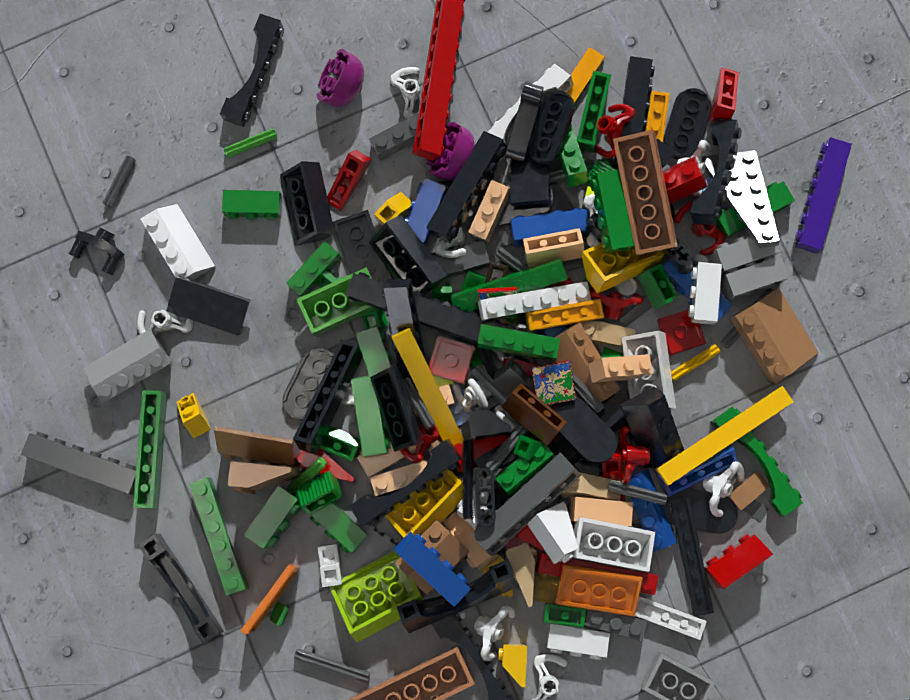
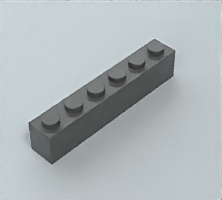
M38 431L36 434L29 433L21 453L22 456L125 493L134 494L136 466L126 463V466H122L117 459L108 457V460L101 458L102 454L94 451H90V454L83 452V447L75 444L69 447L65 445L66 441L55 438L54 441L47 439V434Z
M559 453L557 456L552 457L543 469L538 470L528 483L523 484L515 495L509 497L503 506L495 510L496 519L492 526L485 528L478 525L471 535L493 557L526 527L538 513H541L575 482L581 474ZM490 516V518H488L485 521V524H488L489 520L492 519V516Z

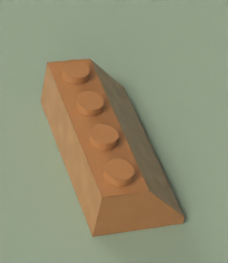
M581 323L567 328L554 337L560 339L555 362L570 360L572 372L600 402L608 399L620 390L616 381L592 383L588 364L601 359V356ZM575 392L576 397L581 399V397Z

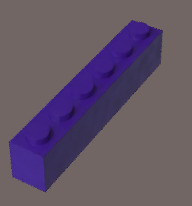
M831 137L822 143L819 151L822 154L821 159L817 160L814 169L817 173L812 178L809 188H812L811 194L807 195L804 204L807 208L802 213L799 221L802 224L801 229L797 230L794 241H797L796 248L816 254L822 250L852 143Z

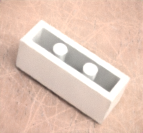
M698 262L693 268L691 279H694V286L690 288V298H693V301L688 310V317H691V323L714 325L718 322L722 264Z
M549 624L546 647L550 648V652L562 654V650L570 651L572 656L582 657V654H588L590 659L601 660L602 657L607 658L610 633L587 628Z

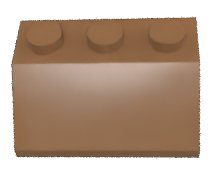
M438 520L421 535L427 541L425 545L429 549L433 546L441 554L438 557L443 562L447 560L454 567L469 553ZM401 557L395 562L407 577L427 595L434 590Z

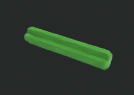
M272 128L224 148L227 158L275 140L278 138L276 131Z
M322 457L318 458L290 483L288 490L295 494L296 488H299L303 483L309 482L325 468L327 462Z

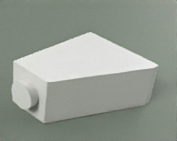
M564 502L538 513L527 524L554 564L560 561L565 563L574 557L572 553L578 549V545Z

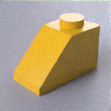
M503 644V648H499L498 660H502V666L521 687H525L527 645Z

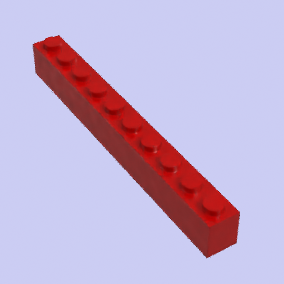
M436 0L412 152L413 155L431 161L441 156L444 150V145L442 144L447 131L445 124L449 116L448 104L452 97L450 91L454 82L453 71L457 64L455 57L459 49L458 37L462 30L460 24L464 16L463 4L465 0Z

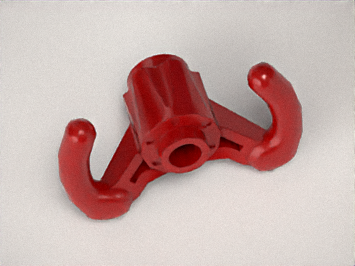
M615 104L608 107L610 113L625 111L624 113L614 118L609 115L602 116L598 120L597 129L607 137L612 148L611 151H607L601 146L596 145L594 150L600 156L605 158L617 157L613 139L620 137L625 123L635 116V110L626 104Z
M693 201L686 203L678 210L674 218L676 224L680 223L683 215L691 209ZM692 223L691 230L697 237L709 236L716 240L712 246L701 249L700 255H710L717 249L718 245L724 243L725 236L723 232L715 228L716 225Z
M593 287L589 288L591 298L601 299V303L604 305V317L607 319L619 320L620 316H622L623 308L632 304L640 305L644 302V298L637 293H634L630 299H625L619 292H610V295L604 296L601 292L597 294Z
M424 425L419 428L422 433L423 443L416 446L414 454L407 448L400 450L407 460L414 464L420 463L425 450L436 440L443 441L436 425L429 430Z
M628 426L622 427L619 435V447L622 449L621 459L625 461L626 465L621 475V482L625 484L630 482L632 472L636 466L649 464L650 461L649 448L634 446L626 441L627 433L630 430Z

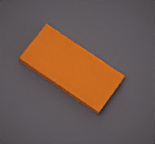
M289 564L240 630L242 633L248 635L257 629L299 571L298 566Z
M563 564L555 602L559 605L635 617L643 579L641 576Z

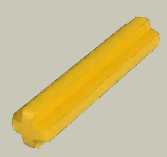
M716 344L712 345L671 371L672 381L675 382L720 353Z

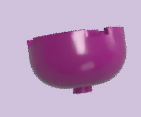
M339 49L336 52L337 56L333 60L329 59L318 82V86L321 89L320 93L316 94L317 99L333 107H342L352 102L361 92L363 86V64L357 56L345 49ZM332 73L338 76L339 78L336 79L334 77L328 76V74Z
M455 122L445 125L447 131L443 138L442 145H444V151L442 155L433 161L427 159L426 163L430 166L429 174L445 181L455 180L476 144L473 134L467 128Z

